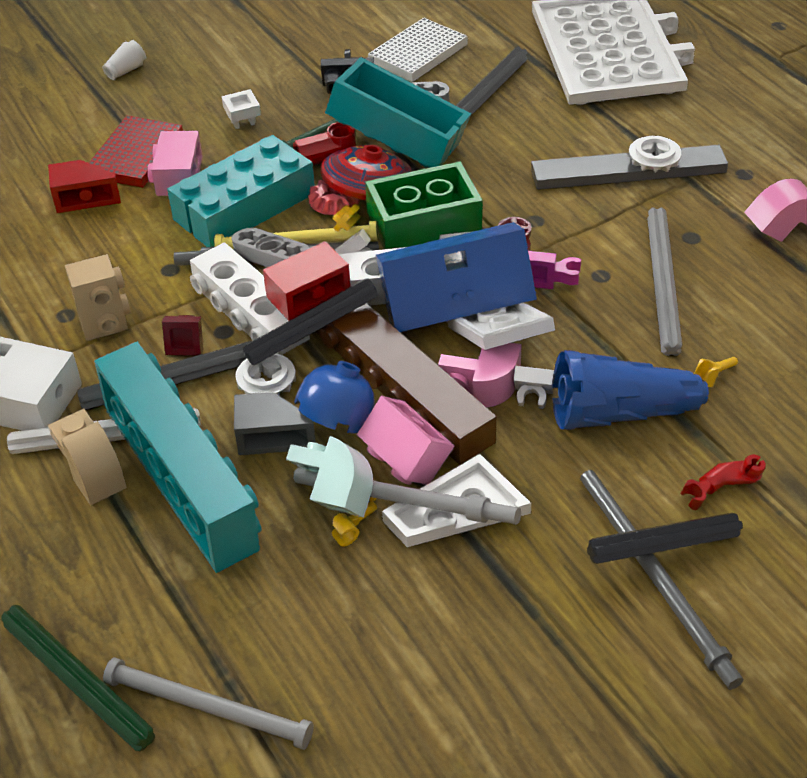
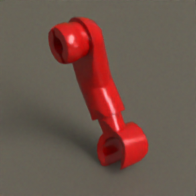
M755 454L749 455L741 461L719 463L700 477L699 482L693 479L687 480L680 494L683 496L685 494L695 496V498L691 499L688 506L692 510H698L703 504L706 494H713L724 485L758 482L766 469V463L764 460L759 462L761 457Z

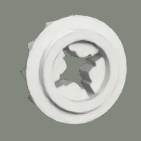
M646 136L635 140L630 145L629 158L632 159V165L641 166L642 171L650 169L655 173L657 170L669 172L671 167L678 166L681 159V149L677 143L668 138Z
M274 354L257 365H252L246 359L239 365L236 371L238 389L244 390L245 394L274 392L279 395L280 392H290L291 383L296 381L293 363L287 357L280 354ZM261 372L267 375L268 378H272V380L265 381V379L260 378Z

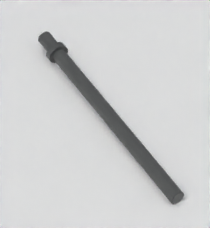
M593 470L584 472L580 480L618 534L635 531V527ZM652 553L636 556L635 558L705 655L704 663L710 671L715 670L729 690L740 686L744 679L731 662L732 654L727 647H720L655 555Z

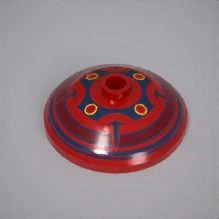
M359 145L338 150L326 157L321 164L320 174L323 181L335 191L352 198L366 200L365 181L412 172L413 169L408 163L388 150L376 145Z

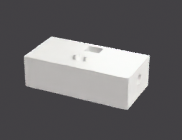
M0 337V426L21 431L47 428L49 424L58 421L82 385L73 352Z

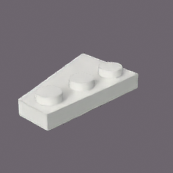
M480 454L421 488V490L469 498L471 495L488 497L492 503L519 507L521 509V516L531 514V502ZM400 502L382 511L383 522L406 547L500 522L488 519L486 523L468 520L466 515Z

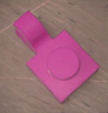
M528 251L534 286L536 288L553 289L554 282L578 285L581 259L568 257L560 262H556L555 253Z

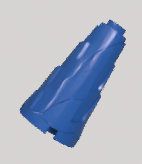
M564 350L559 353L554 369L553 388H558L559 398H552L555 420L559 428L575 429L609 426L612 424L611 422L647 420V417L677 415L685 411L699 410L701 405L707 402L709 390L707 382L702 381L698 374H693L690 371L653 367L651 363L617 360V357Z

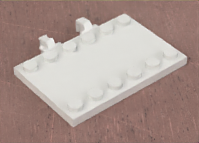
M647 0L532 1V13L569 105H583L588 102L661 93L672 94L687 90L688 79L681 66L693 64L695 48L691 42L669 44L666 35L677 33L678 16L675 12L654 14Z

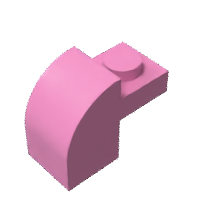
M785 179L776 182L760 193L744 213L761 232L782 242L799 222L807 225V187L797 179Z
M508 343L487 350L481 349L479 360L441 354L438 366L486 408L496 406L510 398L515 391L514 373L515 366H521V344Z

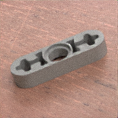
M258 228L242 229L231 237L235 252L245 260L265 267L272 266L309 249L307 244Z

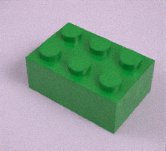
M461 161L365 181L367 214L371 221H377L378 238L384 249L404 248L439 240L440 235L482 230L483 200Z

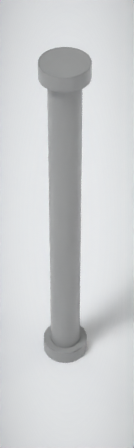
M115 657L108 662L104 671L103 681L105 684L116 686L120 683L294 741V747L303 750L307 748L313 734L314 724L311 721L303 719L298 723L125 666L124 660Z

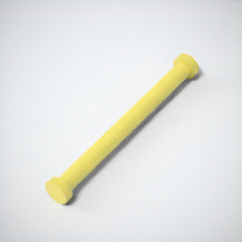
M369 221V225L353 226L349 231L342 228L337 232L334 228L273 234L304 244L324 241H346L363 228L371 238V242L378 241L377 221ZM223 234L215 235V247L225 242L234 249L231 237H224Z

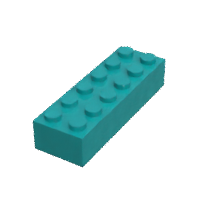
M137 341L94 360L106 412L114 420L119 431L215 573L260 551L258 533L262 531V528L255 514V509L259 507V503L254 491L248 484L242 486L239 482L236 468L230 458L227 456L222 458L220 456L213 435L208 429L202 431L199 427L198 418L189 403L183 405L180 401L175 383L170 377L164 379L154 354H146Z

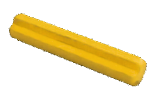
M354 204L352 207L345 205L332 218L336 222V225L333 227L334 230L339 232L343 228L349 231L361 217L357 213L360 207L357 204Z

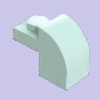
M331 436L327 446L314 442H308L307 448L291 444L286 460L306 471L318 473L310 500L328 509L364 518L373 488V473L367 459L354 448Z

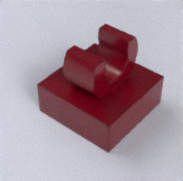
M179 315L165 316L163 318L162 330L165 355L198 356L202 354L204 348L201 316Z

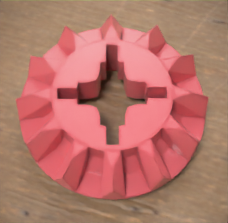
M319 180L317 186L310 187V195H308L309 204L312 209L325 215H335L345 205L352 207L360 202V199L335 191L323 180Z

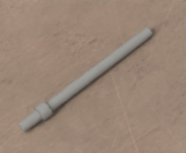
M298 467L294 472L295 483L314 486L318 473L306 471ZM373 481L370 496L466 515L468 520L486 523L489 519L517 525L521 518V509L519 507L492 503L490 498L477 495L464 498Z

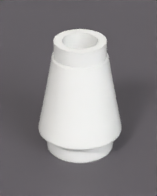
M136 41L123 42L106 64L102 66L103 71L110 79L115 80L117 77L141 67L146 59V54Z

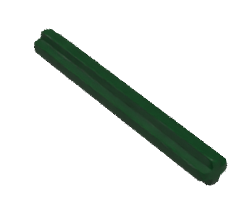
M12 605L8 611L3 612L1 621L4 622V627L135 751H143L154 741L155 734L153 733V728L25 609L19 605Z

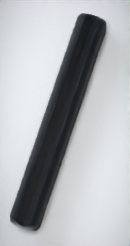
M364 279L244 345L243 352L252 365H257L375 299L378 296L377 290L370 279Z
M732 512L602 536L589 540L587 554L593 563L599 564L730 539L740 535L743 523L739 521L738 515Z

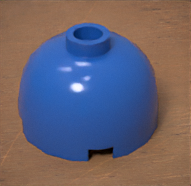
M339 361L337 366L324 365L314 369L304 378L294 400L295 404L300 403L298 410L312 421L334 430L338 423L350 425L348 433L359 432L375 405L373 390L369 382L359 374L360 369L344 361Z

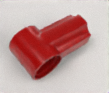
M335 122L328 127L325 133L296 140L293 143V148L309 159L313 165L322 163L326 157L338 150L357 146L355 128L349 125Z

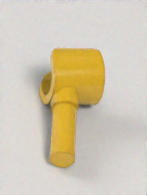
M731 357L720 362H713L702 358L699 360L694 374H698L702 380L706 381L708 387H713L718 374L725 369L736 366L738 360L736 357Z
M373 501L369 502L364 518L355 515L347 516L345 513H339L334 517L333 527L335 529L332 531V536L340 546H348L357 539L359 529L356 525L377 510V505Z

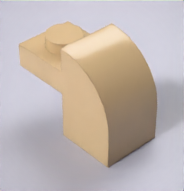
M85 409L48 425L51 437L68 461L74 482L90 506L127 488L120 463L106 433L98 421L93 422Z

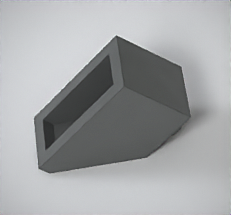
M274 392L234 395V432L238 455L288 452L291 444L307 448L308 442L316 443L314 421L304 416L298 410V407Z

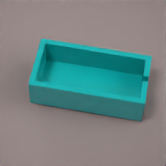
M362 57L335 81L325 111L326 114L335 118L339 123L359 130L366 137L386 144L393 151L405 154L427 168L441 166L446 161L447 157L459 145L471 113Z
M276 136L265 137L259 142L237 151L230 157L212 164L208 168L167 188L173 220L189 233L193 232L194 237L206 247L215 246L214 238L216 234L232 237L234 233L242 229L253 228L308 198L310 187L315 186L313 163Z

